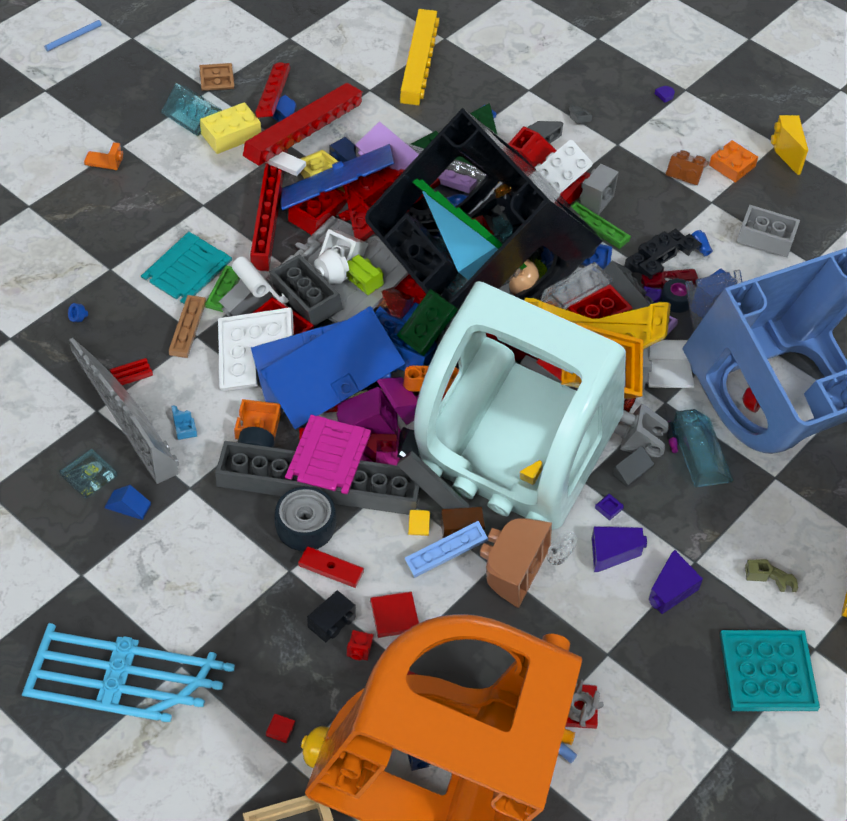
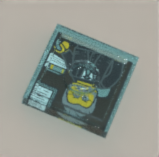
M90 449L60 470V475L86 499L116 478L117 472L94 450Z

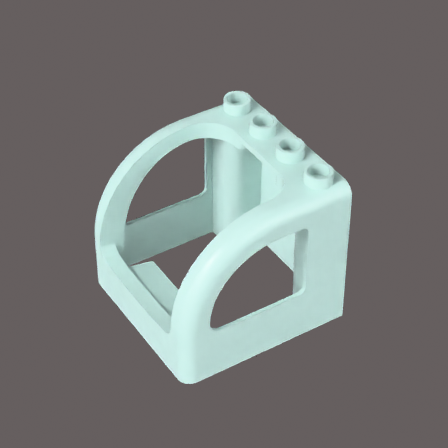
M475 282L445 332L428 367L419 393L414 415V435L421 460L439 477L442 476L454 482L452 489L461 496L473 499L474 495L478 494L488 499L487 506L502 516L507 517L513 511L525 517V519L551 522L552 530L558 529L567 518L623 415L626 350L613 340L484 282ZM486 333L495 335L498 340L571 374L575 373L582 380L578 390L576 391L516 363L512 350L486 337ZM458 362L459 372L443 398L449 379ZM539 460L542 461L543 470L534 485L520 479L519 472Z

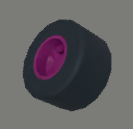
M679 278L670 279L663 286L661 302H669L671 304V312H686L691 307L695 289L687 280Z
M260 427L242 429L238 439V443L272 448L275 442L274 436L269 431Z

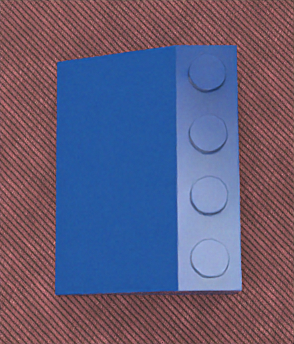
M379 311L376 314L377 318L406 363L397 370L405 371L409 366H429L438 348L436 342L422 356L396 336L406 321Z

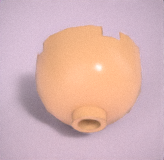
M529 259L524 262L527 266L523 270L519 268L512 275L509 288L513 294L531 288L539 280L538 269Z

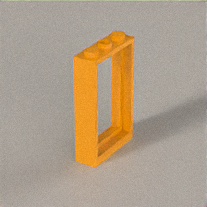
M575 323L626 347V388L624 387V398L642 397L643 339ZM562 369L561 384L579 388L582 382L581 378L575 373L571 374Z

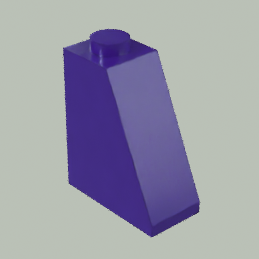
M594 526L591 537L594 572H600L640 557L643 548L647 547V536L643 535V528Z
M674 550L654 583L648 600L653 608L658 609L663 614L700 589L703 578Z

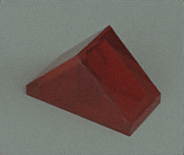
M393 287L381 291L391 315L402 320L411 308L414 297Z

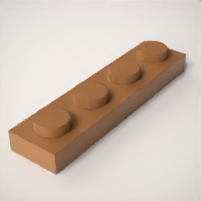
M187 295L169 348V355L188 358L205 307V297Z

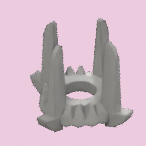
M580 679L575 687L568 717L578 721L580 727H586L585 721L591 719L595 714V710L602 708L604 704L599 702V691H595L593 698L588 692L582 691L583 679ZM576 701L584 702L582 710L575 708L574 703Z

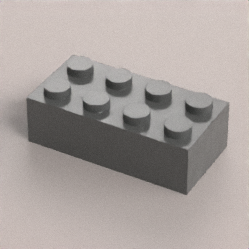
M300 254L269 271L273 287L280 294L283 293L289 300L288 303L314 326L343 310L340 294Z

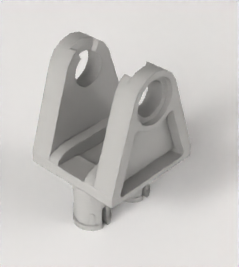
M641 403L633 414L623 410V415L614 433L622 438L620 450L632 453L642 446L649 456L660 457L664 454L665 444L656 436H663V433L668 431L669 425L666 420ZM651 446L659 447L660 449H654Z

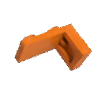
M113 142L108 154L89 151L84 164L118 170L123 159L120 143Z

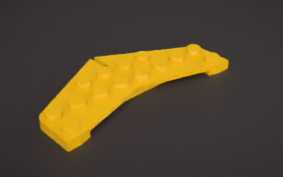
M525 298L524 300L573 323H580L643 339V349L665 339L668 333L671 306L669 302H658L650 304L648 307L599 319H591L534 298Z

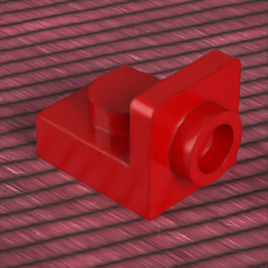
M353 630L350 642L347 644V656L354 660L368 661L374 634Z

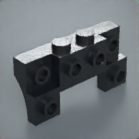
M676 228L669 233L664 231L659 235H655L646 243H642L638 248V252L625 260L624 267L630 269L632 273H641L651 280L655 274L664 271L662 264L675 257L678 250L689 256L695 249H701L702 243L691 234L683 235Z

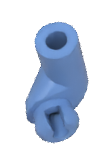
M561 743L558 754L569 763H572L576 759L577 754L564 743Z

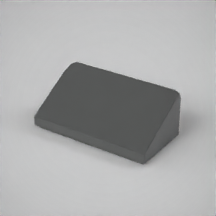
M640 446L615 466L613 475L628 487L652 468L654 463L645 449Z

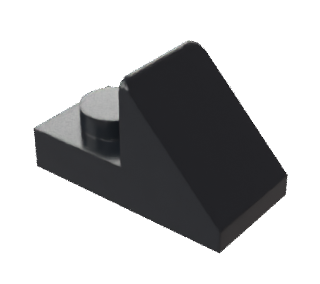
M403 427L400 431L397 457L402 459L411 451L419 457L420 454L414 430Z

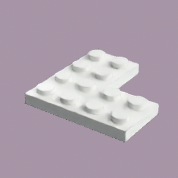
M291 307L218 318L219 387L221 391L259 386L258 373L251 347L293 336V310Z

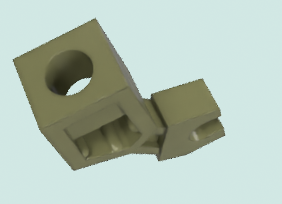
M767 559L747 560L745 565L747 581L766 582L771 578L776 581L781 592H785L786 585L791 586L792 592H797L798 583L793 574H787L772 566Z

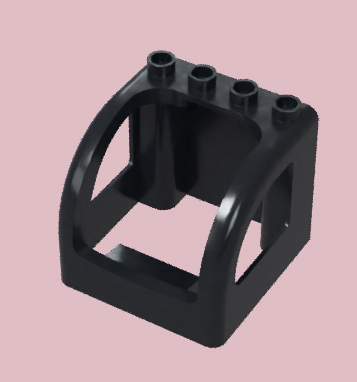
M464 108L451 119L370 207L365 216L369 227L426 294L430 289L458 310L475 282H484L499 289L539 247L544 246L555 254L550 269L531 288L513 295L521 300L534 298L541 301L542 297H548L547 294L551 295L555 287L561 285L587 258L592 257L597 247L603 242V239L518 151ZM461 156L486 174V177L456 207L461 208L471 218L482 215L485 217L498 205L495 198L500 193L511 189L514 193L510 203L511 210L523 224L467 283L453 295L448 286L459 272L450 255L433 237L437 236V233L440 232L435 219L418 221L406 212L423 194L422 190L413 181L423 179L431 186L457 157ZM548 288H550V291H548L547 294H544V292Z

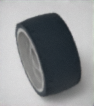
M309 486L296 487L283 494L277 502L274 517L278 537L285 545L298 551H305L307 547L319 549L327 544L332 538L336 527L335 506L329 495L320 489Z

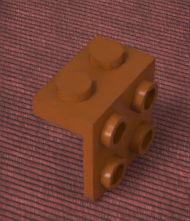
M680 150V152H676L671 156L665 175L698 185L703 170L708 166L709 162L706 161L705 157L699 155L694 157L690 155V152Z

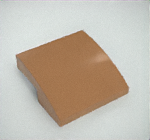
M232 63L199 65L202 91L234 89Z

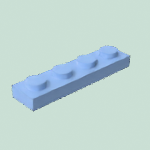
M479 521L405 557V561L415 578L487 542L488 537Z

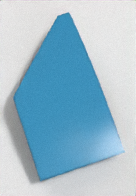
M171 406L178 440L197 437V430L194 418L191 417V412L188 410L183 412L178 410L177 406Z

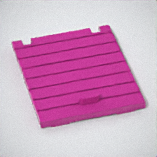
M310 415L285 478L292 480L293 475L298 476L297 482L336 491L337 487H341V493L348 495L371 435V430Z

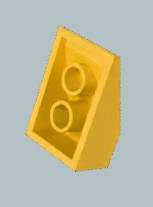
M779 115L778 122L774 126V135L771 136V144L774 146L775 152L797 175H801L808 153V146L799 115Z

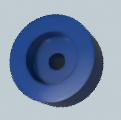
M73 303L68 309V317L72 322H82L84 317L88 316V311L85 310L82 304Z

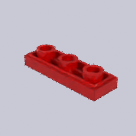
M311 547L306 548L298 562V565L302 568L356 588L364 573L363 567Z

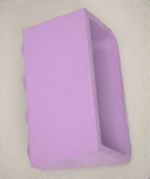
M380 121L355 144L359 150L357 152L359 156L390 144L394 159V165H391L390 168L395 170H405L419 155Z

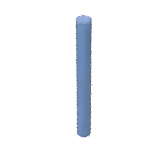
M97 20L44 47L46 51H50L102 26L100 20Z

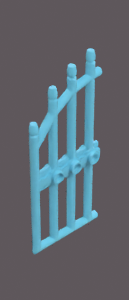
M48 623L21 696L156 721L171 722L172 715L160 712L177 704L204 707L205 700L193 698L189 695L198 687L222 690V682L205 679L211 668L231 672L235 670V665L215 660L217 654L214 652H209L207 658H200L139 647V640L125 636L117 637L116 642L54 632L56 626ZM51 640L111 650L113 652L110 661L49 651L48 647ZM139 655L200 666L202 668L197 676L194 677L132 666L134 656ZM44 659L104 669L106 673L102 681L41 670ZM128 674L188 685L178 694L125 685ZM37 678L100 690L97 699L92 700L33 688ZM122 693L162 700L146 709L119 705Z

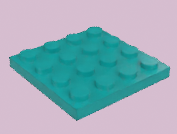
M721 630L720 641L732 711L819 710L820 704L805 630Z

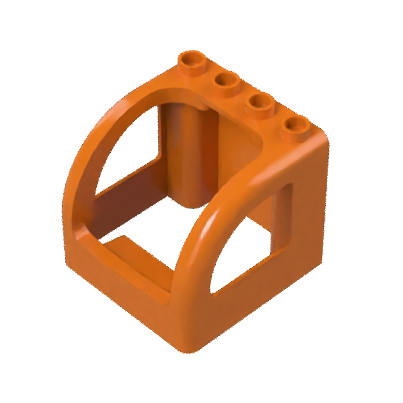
M452 614L423 621L402 633L386 648L374 665L365 688L348 700L338 712L324 738L305 795L315 802L360 821H531L545 807L582 664V657L569 652L570 642L561 635L546 634L540 639L513 626L483 616ZM471 639L485 641L503 648L515 658L514 663L492 686L483 689L467 688L431 676L407 675L411 665L427 651L454 640ZM393 748L452 773L446 794L439 795L385 772L384 769L388 765Z

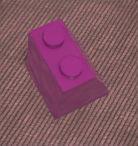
M376 387L338 404V412L336 413L338 422L369 429L371 434H397L398 439L397 412L380 387Z

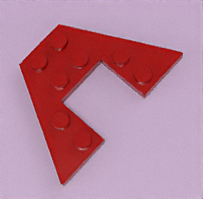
M389 166L365 177L360 176L357 180L343 185L355 238L365 241L375 234L365 220L366 213L370 209L367 203L390 187L405 170H395ZM437 178L430 187L435 189L441 184L440 180Z

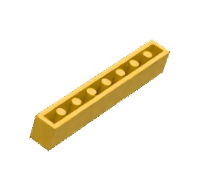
M418 9L401 87L400 103L420 105V100L424 99L427 79L425 78H428L431 66V58L429 57L433 56L432 47L435 46V37H437L438 29L436 27H439L440 18H437V11Z

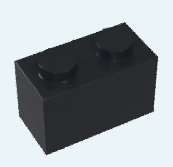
M337 590L307 616V626L326 643L331 638H335L346 624L349 625L354 621L356 605Z

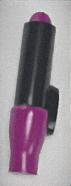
M667 421L669 425L667 431L668 442L672 453H677L679 437L675 434L673 422Z

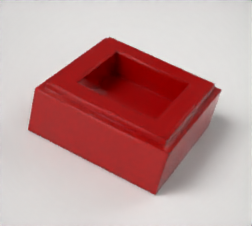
M274 714L266 731V736L287 743L294 729L295 720Z

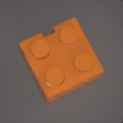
M731 140L724 146L723 150L719 149L711 156L709 166L732 181L737 182L756 167L758 156Z
M242 399L239 417H237L234 428L235 439H239L240 432L244 428L260 427L269 431L274 436L275 441L281 416V405Z

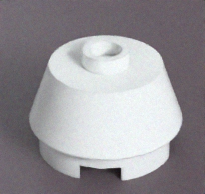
M327 249L314 261V269L329 284H341L348 278L346 277V272L349 271L345 256L341 257L338 254V249Z

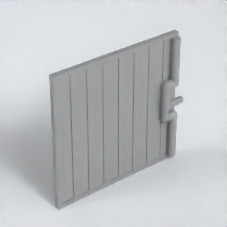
M331 216L307 239L305 245L297 242L295 245L300 250L294 255H290L283 263L300 254L314 268V261L319 257L328 229L342 231L354 237L352 225ZM375 235L364 241L368 243L363 258H368L375 268L379 267L384 274L383 286L375 289L370 295H366L348 279L344 280L341 284H330L340 294L343 310L327 319L338 323L348 320L369 306L374 309L409 274L380 238ZM269 275L266 278V280L273 287L271 277Z

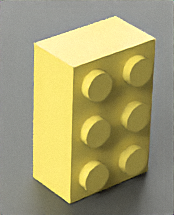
M244 102L201 118V135L215 153L219 154L245 144V141L261 133V122Z

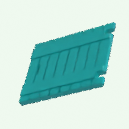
M188 231L141 275V278L147 280L151 277L149 283L175 299L182 296L183 298L180 302L185 304L187 295L195 296L208 282L232 261V257Z

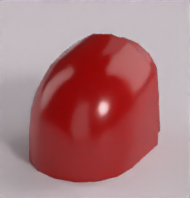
M748 387L742 398L743 404L748 410L756 413L760 409V405L751 388Z

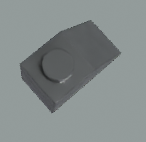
M537 121L527 128L538 132L551 144L562 136L564 123L561 121Z

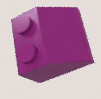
M403 377L377 380L406 426L413 422L419 395L415 397L413 394L415 391L405 389Z

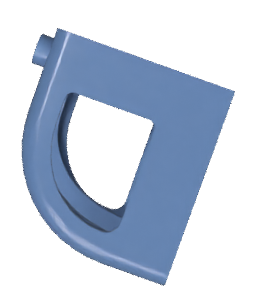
M847 248L724 288L682 348L690 363L692 372L697 376L721 421L739 441L755 451L767 454L780 453L793 448L800 441L811 435L847 422V359L832 334L833 329L847 315ZM796 352L809 357L815 362L824 378L816 380L804 393L814 416L813 419L803 421L799 418L768 359L784 353ZM739 369L741 370L766 416L768 428L760 427L751 422L734 404L726 386L728 374Z

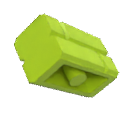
M356 255L351 261H347L349 271L346 272L347 279L366 295H370L375 289L383 286L384 274L379 267L375 268L368 258L364 259L362 256Z

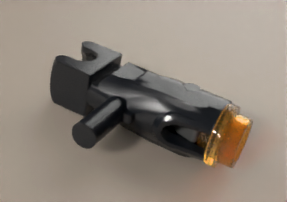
M503 184L494 190L495 199L500 208L502 218L510 222L513 228L511 231L514 233L523 223L511 210L510 203L514 196L511 187Z

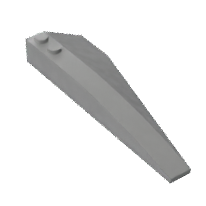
M69 339L72 353L156 484L178 475L177 466H179V461L177 457L171 455L168 443L162 441L130 394L90 352L75 339Z

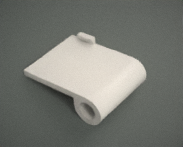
M239 257L233 262L232 269L255 297H262L270 291L279 302L287 306L286 303L289 300L282 293L280 297L247 257Z
M661 340L650 346V356L648 357L652 361V371L649 372L648 383L650 388H694L691 366L682 349L688 340Z

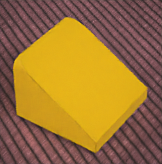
M539 460L519 472L520 479L534 485L543 470L542 461Z
M410 510L408 535L429 536L430 511Z

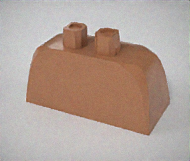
M521 518L514 519L508 522L502 531L492 528L488 541L495 543L494 546L483 543L480 549V556L488 559L486 565L488 585L498 595L517 608L520 607L550 550L551 522Z

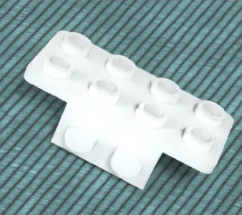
M569 140L555 153H550L545 158L546 161L543 164L539 163L534 168L561 194L590 169L593 163L573 140Z

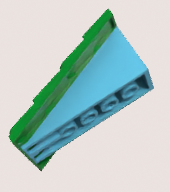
M423 179L414 180L413 183L423 192L457 271L469 280L503 243L476 219L473 220L461 208L453 205L439 191L431 188ZM523 263L519 268L523 270L527 266Z

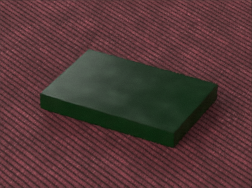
M430 289L396 336L424 356L458 309Z

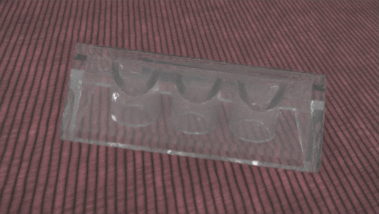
M593 262L569 277L546 288L540 301L566 309L612 283L613 279L596 262Z

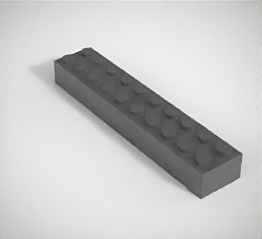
M224 441L215 472L217 487L283 496V494L293 488L309 486L320 489L328 494L334 504L409 515L410 510L417 509L420 486L398 466L360 461L348 495L341 493V487H337L336 491L297 482L298 476L293 475L292 480L286 479L285 475L295 451Z

